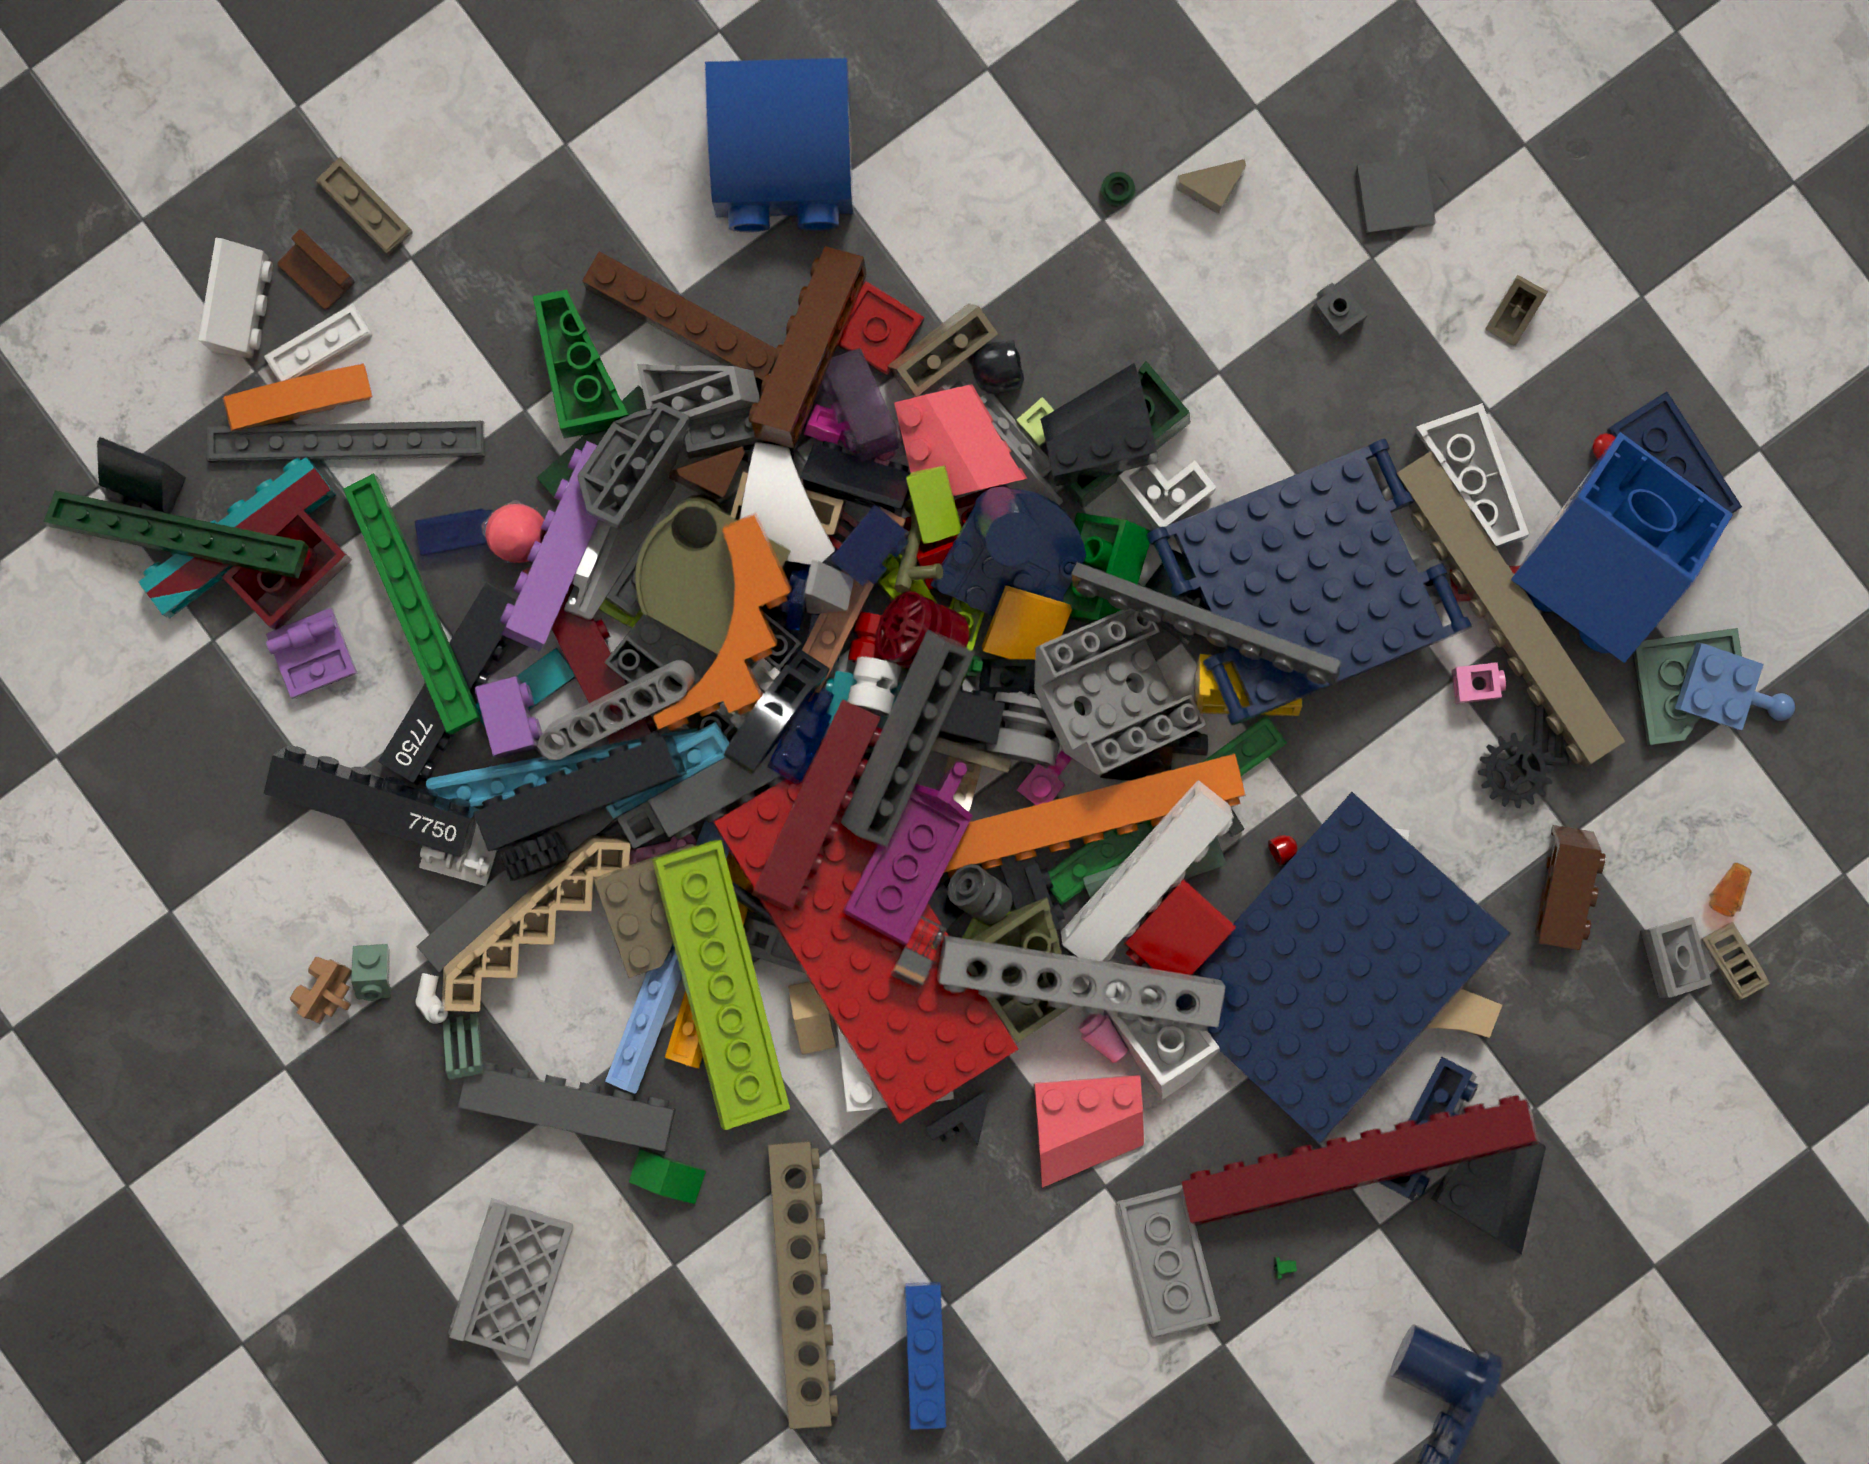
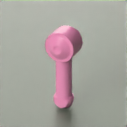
M688 834L678 840L674 835L671 841L637 849L630 848L629 864H635L690 843L696 846L697 841L692 834Z

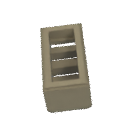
M1733 922L1701 938L1735 1000H1741L1770 984L1764 971ZM1731 936L1734 942L1718 950L1715 944ZM1738 948L1740 954L1725 962L1722 956ZM1745 961L1747 964L1746 968L1734 974L1731 972L1730 968ZM1750 974L1753 975L1754 980L1743 986L1739 985L1738 980Z

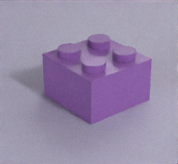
M515 676L475 687L493 756L500 759L539 748L538 740L542 735L539 720L535 716L531 717L528 708L534 705V699L530 686L527 683H522Z

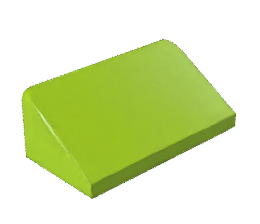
M945 465L912 472L907 477V484L923 543L928 544L958 535L962 528Z

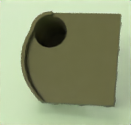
M703 494L691 495L683 499L667 517L660 521L644 541L636 564V592L644 615L654 618L712 652L719 654L726 640L733 615L735 592L732 558L722 529L724 526L737 520L726 514L722 505L714 498ZM768 538L781 567H783L791 550Z

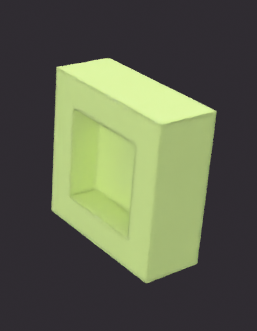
M1043 397L1016 420L1039 447L1045 443L1040 419L1054 411Z

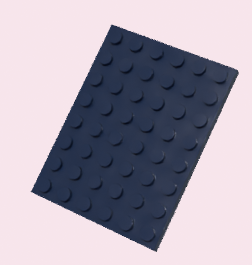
M1351 792L1233 923L1236 928L1192 975L1218 979L1225 985L1218 1027L1208 1026L1207 1028L1209 1034L1220 1047V1051L1315 1140L1322 1143L1511 933L1354 792ZM1180 995L1176 1000L1175 1006L1179 1009L1188 1008L1192 1003V995Z

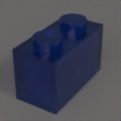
M874 505L830 560L862 586H866L869 581L875 585L887 571V568L883 566L891 555L897 558L910 541L905 537L910 531L878 505Z

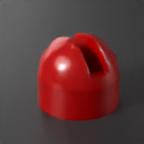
M1605 433L1599 435L1594 440L1592 449L1597 460L1616 437Z
M1279 835L1268 841L1270 853L1279 865L1289 862L1297 853V843L1290 836Z

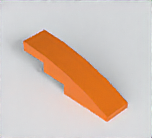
M358 364L224 396L223 402L231 431L298 419L301 415L333 410L336 406L370 400L373 396L365 365Z

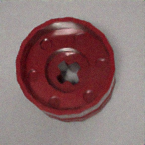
M906 591L898 595L887 606L881 616L876 631V647L878 653L885 660L910 669L927 630L955 640L967 647L969 626L966 618L960 613L944 605H938L933 600L925 598L917 592Z

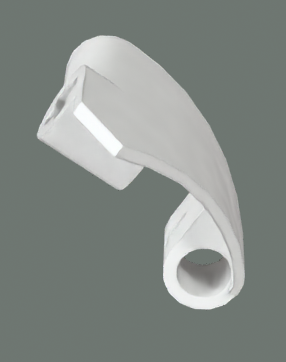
M756 442L749 467L740 519L757 512L768 538L791 550L786 561L811 564L812 560L823 562L835 549L806 494L789 448Z

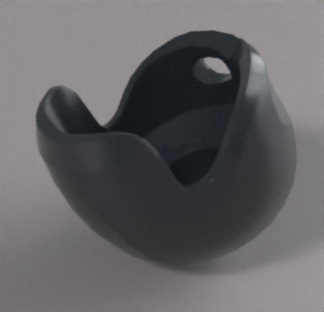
M1014 340L989 343L974 353L972 370L981 390L987 393L1000 394L1011 392L1021 387L1024 382V374L1021 368L1020 355L1015 348Z

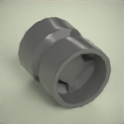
M969 864L961 867L955 872L948 884L950 901L982 924L992 925L998 923L1008 914L1012 906L1013 896L1011 890L978 865Z

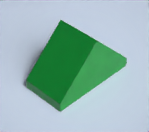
M639 1149L629 1183L661 1196L695 1204L706 1170Z

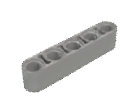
M676 660L555 720L547 727L538 740L540 752L544 757L551 760L562 759L680 700L695 681L694 669L685 661ZM669 675L678 676L682 680L683 686L672 684ZM639 690L648 691L652 695L653 701L643 699ZM610 705L620 707L623 716L614 714L610 709ZM581 720L589 721L593 725L594 730L585 729L581 724ZM556 734L560 736L564 741V745L555 743L551 735Z

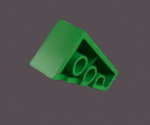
M567 289L533 296L559 427L563 438L566 439L608 430L614 421L629 414L604 367Z

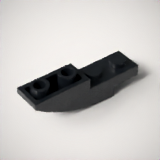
M800 650L789 665H785L757 702L727 746L723 756L753 774L788 730L794 717L827 677L830 668Z

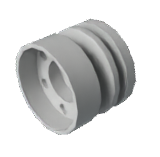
M997 692L994 701L1005 703L1004 706L1009 707L1008 711L1003 710L1001 720L1006 722L1005 728H1000L997 744H985L984 751L1017 761L1055 766L1060 743L1045 737L1046 731H1054L1037 695L1025 694L1023 692Z

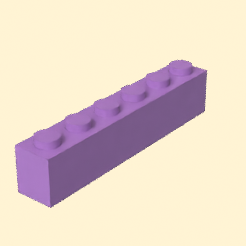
M588 441L582 451L575 449L570 459L568 468L573 470L569 481L561 480L554 496L560 502L555 512L548 510L540 528L546 531L542 543L534 542L527 560L533 562L528 574L521 572L513 591L519 593L514 605L507 603L499 621L505 624L501 635L537 651H541L599 520L588 515L577 477L597 445Z

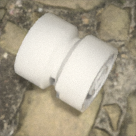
M858 657L853 675L857 684L851 686L847 702L875 715L889 716L895 698L891 693V689L896 688L898 685L901 667L880 659Z

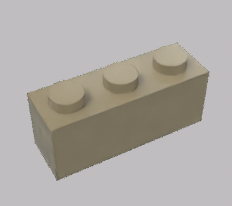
M968 303L887 365V367L905 392L917 397L993 339L998 333L980 307Z

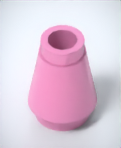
M1092 1013L1078 1027L1082 1033L1081 1038L1106 1058H1109L1112 1063L1120 1060L1128 1052V1048L1124 1045L1125 1043L1107 1014Z

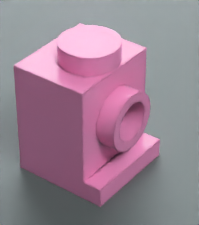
M1498 662L1455 667L1451 670L1455 704L1499 699L1502 697L1501 691H1506L1505 673L1503 670H1498ZM1474 678H1481L1484 681V688L1482 690H1476L1473 687L1472 682Z

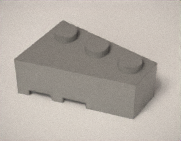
M637 364L647 409L651 408V405L661 402L690 416V420L750 407L754 403H759L760 400L754 371L736 366Z

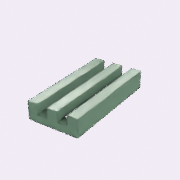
M477 1013L470 1014V1019L464 1020L463 1016L456 1017L457 1022L451 1023L449 1018L443 1022L445 1064L449 1080L483 1073L480 1022ZM468 1029H471L474 1066L468 1067L465 1032ZM453 1032H457L460 1069H455Z

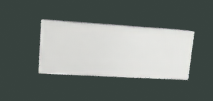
M351 304L264 357L280 382L309 373L368 338L372 333L355 305Z

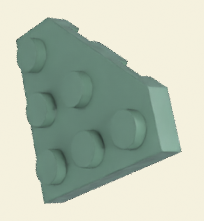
M1738 628L1644 640L1634 651L1647 746L1680 742L1687 738L1701 717L1677 710L1675 707L1696 642L1742 656Z

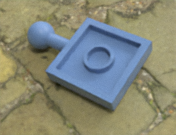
M1696 642L1675 709L1737 730H1743L1750 705L1766 709L1768 714L1777 721H1785L1794 714L1795 703L1789 695L1784 693H1778L1771 697L1755 691L1764 664Z

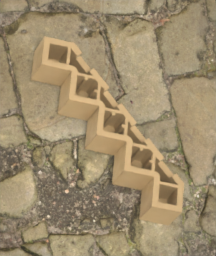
M590 835L568 855L569 859L559 863L452 959L443 969L442 1004L444 1011L480 1012L482 977L517 978L519 944L554 945L556 910L591 911L593 877L629 866L630 842L626 836Z

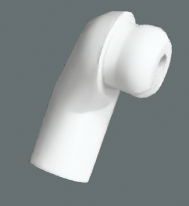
M422 973L415 1001L416 1006L427 1021L433 1024L442 1023L447 1019L448 1011H444L442 1002L435 994L439 976Z

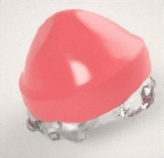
M518 500L506 503L504 506L496 509L481 525L482 533L490 550L506 563L528 562L527 558L534 542L542 543L546 531L540 529L544 521L540 514V509L536 506L529 507L523 505Z

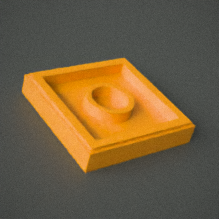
M1005 586L983 641V651L1008 659L1036 660V647L1062 636L1072 611L1071 604Z

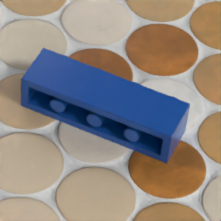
M941 1282L906 1283L911 1429L946 1428Z

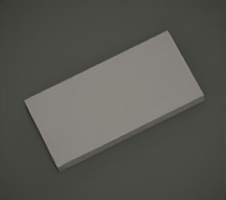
M1182 1184L1116 1201L1152 1339L1221 1321L1196 1225L1190 1223Z

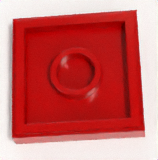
M865 281L837 346L888 377L891 371L887 365L902 355L922 324L924 317Z

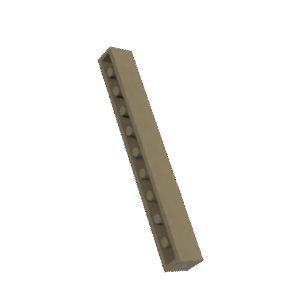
M1432 451L1397 472L1396 474L1404 485L1406 492L1409 491L1414 499V502L1409 505L1413 511L1411 518L1421 532H1427L1433 541L1430 543L1434 554L1441 561L1445 559L1452 571L1449 574L1454 584L1460 590L1464 588L1470 596L1469 605L1479 619L1482 617L1491 628L1488 630L1490 638L1497 647L1503 646L1510 657L1507 659L1510 668L1518 677L1523 676L1529 685L1527 692L1537 706H1543L1549 715L1546 717L1548 725L1556 735L1561 733L1568 744L1566 751L1573 762L1576 764L1581 763L1583 768L1623 744L1625 740L1525 590L1511 580L1514 576L1513 572Z

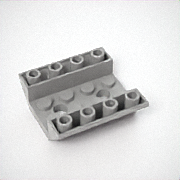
M1131 608L1116 612L1036 647L1034 691L1065 754L1098 775L1206 726L1191 694L1175 701L1146 642L1148 638L1160 632L1156 623L1144 618L1141 612ZM1127 677L1135 681L1137 685L1136 693L1128 688L1126 683ZM1075 700L1083 704L1085 708L1084 716L1075 710Z

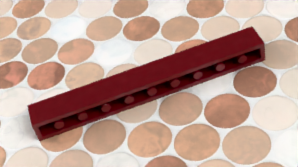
M1519 1095L1508 1096L1499 1099V1105L1485 1108L1484 1104H1475L1463 1108L1464 1114L1452 1117L1450 1112L1438 1113L1429 1116L1430 1122L1416 1125L1415 1120L1395 1124V1130L1381 1133V1129L1367 1130L1360 1133L1361 1139L1347 1142L1346 1137H1339L1326 1141V1147L1313 1150L1312 1145H1306L1292 1149V1155L1282 1158L1278 1157V1153L1258 1157V1163L1245 1166L1244 1162L1224 1165V1172L1211 1174L1210 1170H1202L1189 1174L1190 1180L1181 1182L1190 1223L1198 1226L1538 1145L1540 1143L1530 1103L1527 1099L1520 1100Z

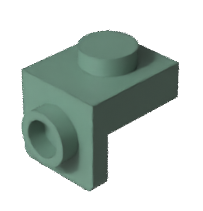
M388 944L353 946L351 983L357 999L376 1001L380 998L391 997V987L389 984L390 950Z

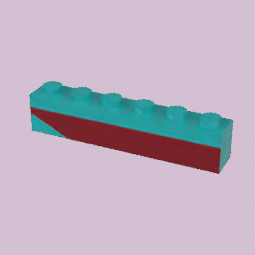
M307 457L302 460L296 458L282 469L284 474L274 481L268 479L261 483L255 489L257 494L246 502L244 499L237 501L228 508V515L218 523L216 520L211 521V523L268 534L297 505L310 515L334 497L336 493L312 461ZM171 553L173 556L163 564L156 562L143 572L145 577L138 581V583L161 614L170 619L223 579L222 576L233 565Z

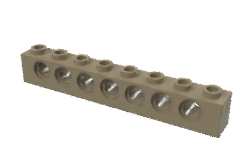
M811 1141L769 1144L789 1429L832 1426V1417L839 1416L837 1395H830L829 1382L836 1381L835 1360H828L827 1346L833 1345L832 1324L825 1325L824 1310H831L829 1289L822 1288V1275H828L827 1254H820L819 1240L825 1239L824 1218L817 1219L816 1208L817 1204H823L821 1183L814 1182V1169H820L819 1148H812ZM792 1168H799L806 1175L805 1184L799 1188H794L787 1183L786 1174ZM801 1203L807 1207L809 1216L806 1221L797 1223L791 1220L789 1208L793 1204ZM796 1239L807 1240L811 1245V1253L805 1258L796 1257L791 1250L793 1241ZM800 1274H807L813 1279L814 1288L808 1293H801L794 1286V1279ZM811 1310L816 1315V1324L811 1328L801 1327L797 1322V1314L800 1311ZM812 1345L817 1348L819 1359L811 1364L805 1363L799 1356V1350L803 1346ZM807 1381H816L820 1384L822 1393L818 1398L809 1399L804 1396L802 1385Z

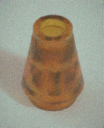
M1733 863L1732 867L1709 894L1711 898L1709 906L1724 916L1734 917L1736 912L1742 909L1752 871L1742 864Z

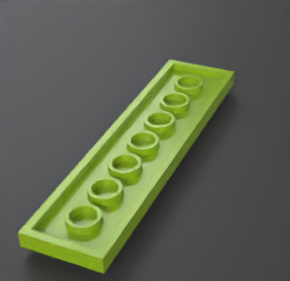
M714 840L652 859L721 1128L728 1130L789 1110L790 1106L722 840Z

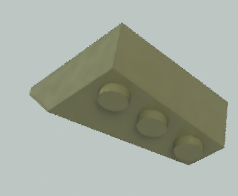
M1047 897L1011 912L1001 921L993 924L971 939L1062 954ZM975 960L969 963L967 969L972 976H978L983 973L985 963ZM1016 966L1006 967L1002 972V980L1006 982L1016 980L1020 974V969ZM1049 971L1042 972L1037 977L1036 984L1040 987L1050 986L1054 981V973ZM1000 993L999 998L986 997L1017 1043L1068 1010L1049 1006L1048 1000L1036 998L1034 1003L1019 1002L1014 1000V995Z

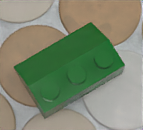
M1077 512L1074 524L1081 535L1086 551V558L1082 564L1138 585L1150 544L1146 534L1151 530L1125 519ZM1072 582L1063 596V602L1071 604L1072 607L1069 618L1088 624L1121 611V609L1112 606L1107 599L1099 596L1089 598L1080 594L1073 587Z

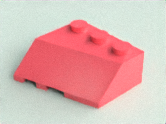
M973 384L894 402L910 473L945 465L953 496L1027 479L1022 468H1018L1010 454L1012 451L1005 440L1002 441L992 424L993 419Z
M1140 1075L1034 1083L1042 1188L1144 1145Z

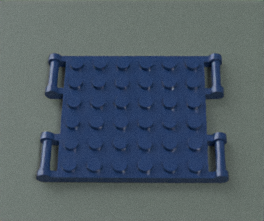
M1386 439L1378 440L1369 446L1168 526L1159 527L1146 534L1150 545H1155L1172 583L1170 590L1174 599L1199 591L1207 611L1341 661L1340 674L1336 684L1453 637L1472 627L1469 618L1463 616L1445 577L1447 570L1444 564L1435 565L1426 571L1418 573L1391 513L1409 506L1414 502V499L1409 491L1406 492L1404 485L1396 474L1397 470L1388 453L1390 447ZM1371 458H1376L1394 497L1393 499L1385 501L1367 462ZM1175 537L1193 579L1185 580L1168 543V539ZM1433 582L1451 624L1443 627L1424 586L1427 583ZM1229 645L1224 647L1225 652L1210 656L1203 661L1206 670L1211 671L1230 713L1227 717L1231 726L1332 686V684L1327 682L1325 685L1314 683L1306 677V674L1295 670L1292 672L1282 671L1276 668L1273 662L1263 658L1258 660L1250 659L1241 654L1239 649ZM1232 664L1250 706L1242 708L1224 665Z

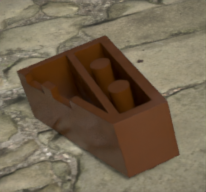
M1552 825L1551 836L1555 837L1552 857H1547L1546 868H1549L1545 890L1542 889L1535 934L1538 943L1580 950L1582 939L1588 940L1591 920L1587 919L1589 907H1595L1597 902L1598 886H1594L1597 873H1603L1606 855L1601 853L1602 850L1593 831Z

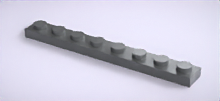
M1078 562L1071 574L1073 587L1086 597L1095 598L1099 596L1109 600L1108 602L1118 609L1128 610V608L1139 611L1144 618L1152 622L1159 623L1162 620L1173 624L1175 629L1184 634H1200L1207 637V640L1216 646L1226 647L1229 645L1237 648L1241 654L1250 659L1258 660L1263 658L1273 662V665L1282 671L1292 672L1295 670L1306 674L1310 681L1317 684L1325 685L1327 682L1335 685L1339 677L1341 661Z

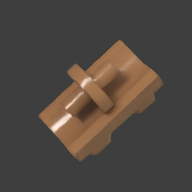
M315 957L308 968V973L317 978V981L311 990L303 985L296 987L290 1000L299 1009L297 1014L320 1024L326 1014L332 1017L338 1006L345 1010L350 1008L351 1003L344 999L350 989V986L345 983L350 977L352 969L332 959L328 961Z

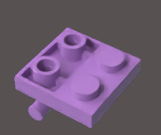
M331 608L266 633L268 650L275 656L292 699L357 674L338 621Z

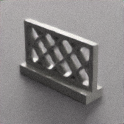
M491 1198L448 1332L449 1337L460 1341L466 1340L530 1359L573 1223ZM510 1214L525 1217L531 1230L512 1239L506 1228ZM530 1219L542 1222V1224L534 1228ZM549 1225L562 1228L563 1232L559 1243L545 1249L537 1232ZM505 1233L509 1241L501 1245ZM534 1234L542 1252L523 1261L515 1243ZM512 1246L520 1264L501 1273L495 1261L497 1254ZM557 1250L552 1262L548 1254ZM545 1256L551 1267L549 1276L535 1283L526 1266ZM494 1267L498 1275L490 1279ZM523 1268L531 1286L513 1295L504 1277ZM501 1280L509 1297L490 1306L485 1297L486 1288ZM546 1283L543 1294L541 1295L538 1290V1287ZM535 1290L540 1300L538 1310L524 1317L515 1299ZM483 1301L487 1309L479 1313ZM512 1302L521 1319L501 1328L493 1311ZM490 1313L499 1331L486 1338L472 1334L476 1320ZM535 1317L532 1329H530L527 1321ZM524 1324L529 1334L525 1349L510 1345L505 1333ZM502 1336L505 1343L493 1339Z

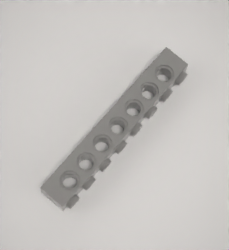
M950 936L943 937L937 971L939 983L944 984V989L954 992H965V987L979 989L978 994L992 998H999L1000 993L1014 995V1000L1024 1003H1034L1035 998L1048 1000L1049 1006L1061 1009H1069V1005L1074 1004L1083 1006V1011L1093 1014H1104V1009L1118 1011L1117 1016L1130 1020H1138L1139 1015L1152 1017V1022L1162 1025H1173V1020L1187 1022L1186 1027L1200 1031H1207L1208 1026L1218 1027L1225 992V985L1218 979ZM980 960L985 963V969L982 974L978 976L967 974V966L972 961ZM1008 966H1016L1020 969L1018 978L1012 982H1006L1001 977L1003 970ZM1049 971L1054 973V981L1050 986L1040 987L1036 984L1037 977L1042 972ZM1078 977H1086L1089 979L1088 988L1081 993L1073 992L1071 990L1073 981ZM1116 982L1123 984V992L1119 997L1109 998L1106 996V990L1110 984ZM1146 989H1157L1158 996L1154 1002L1150 1004L1141 1002V995ZM1182 994H1191V1005L1186 1009H1177L1175 1006L1177 998Z

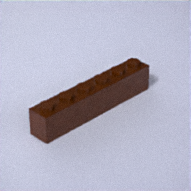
M827 246L824 247L820 258L816 257L813 261L810 273L812 278L808 287L804 286L800 292L798 311L796 315H791L786 327L787 337L784 344L777 346L774 354L775 365L771 374L767 373L761 387L762 396L759 403L752 405L749 413V423L752 424L755 438L793 449L867 275L863 256Z
M600 251L582 280L585 288L719 363L725 366H736L754 371L756 383L761 386L767 373L771 374L773 370L776 348Z

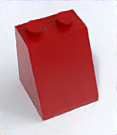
M1183 879L1141 923L1134 934L1123 943L1129 948L1125 954L1139 967L1145 963L1151 969L1192 975L1236 926Z

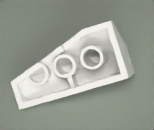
M1110 959L1109 961H1107V962L1117 963V962L1114 961L1113 959ZM1082 977V980L1088 987L1089 979ZM1118 982L1110 984L1106 990V996L1109 998L1119 997L1123 992V984ZM1151 988L1146 989L1141 995V1002L1144 1004L1154 1002L1158 993ZM1104 1009V1014L1109 1016L1128 1051L1162 1100L1192 1081L1220 1050V1047L1208 1031L1190 1029L1186 1027L1187 1022L1173 1020V1025H1162L1152 1022V1017L1139 1015L1138 1020H1130L1117 1016L1118 1011Z

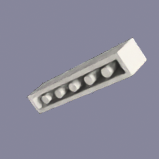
M1198 780L1062 929V945L1077 957L1109 961L1116 952V945L1124 937L1129 938L1134 934L1140 924L1139 920L1147 911L1151 913L1160 905L1163 899L1162 895L1170 886L1172 888L1176 887L1184 878L1185 870L1193 861H1200L1205 856L1211 841L1216 836L1221 837L1228 831L1233 818L1230 805Z

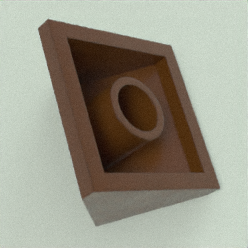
M739 447L672 470L669 478L715 500L724 498L743 458L744 449Z

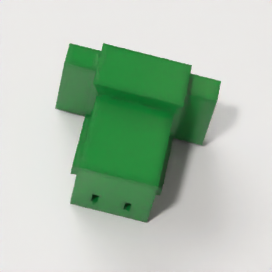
M973 655L966 675L976 677L981 672L983 661H980L981 657Z
M1274 1257L1276 1278L1281 1279L1282 1274L1297 1271L1296 1261H1280V1257Z

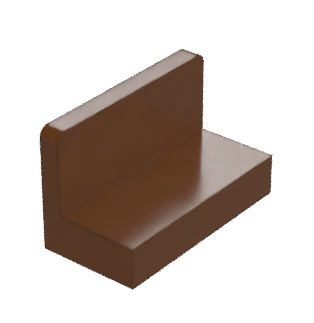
M300 228L291 237L295 245L278 261V266L323 309L328 310L355 281Z

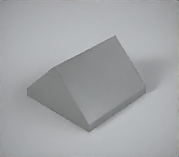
M1694 917L1640 930L1659 998L1674 997L1712 984Z

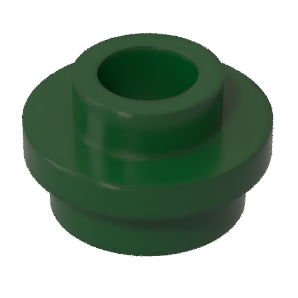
M1111 173L1102 182L1101 195L1105 202L1111 206H1125L1131 202L1135 195L1134 181L1125 173ZM1114 185H1121L1124 188V193L1120 196L1114 195L1111 188Z

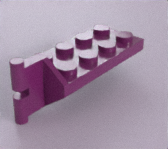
M957 762L940 779L936 790L917 783L915 784L888 845L877 844L842 911L843 913L904 946L908 943L973 816L953 799L962 778L967 772L966 764Z

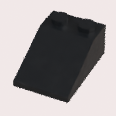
M99 436L97 441L99 486L108 490L106 497L126 504L127 500L130 499L140 503L139 508L171 514L186 477L162 461Z

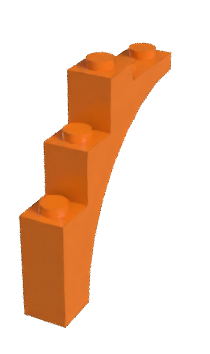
M757 512L726 525L722 529L731 554L735 580L734 609L726 640L716 660L701 680L689 689L680 700L655 712L653 718L658 729L665 726L668 727L669 731L679 728L689 722L687 716L696 712H700L701 716H705L720 709L719 702L724 701L729 713L737 710L739 715L751 711L757 704V700H760L763 696L747 658L752 657L753 661L756 662L773 654L771 648L776 646L777 640L761 605L766 604L768 609L787 601L785 595L791 592V586Z

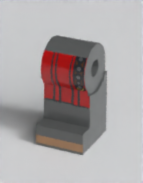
M921 916L890 975L919 989L928 975V971L936 956V951L947 928Z

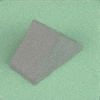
M812 560L805 589L807 613L818 614L847 611L854 577L820 561Z

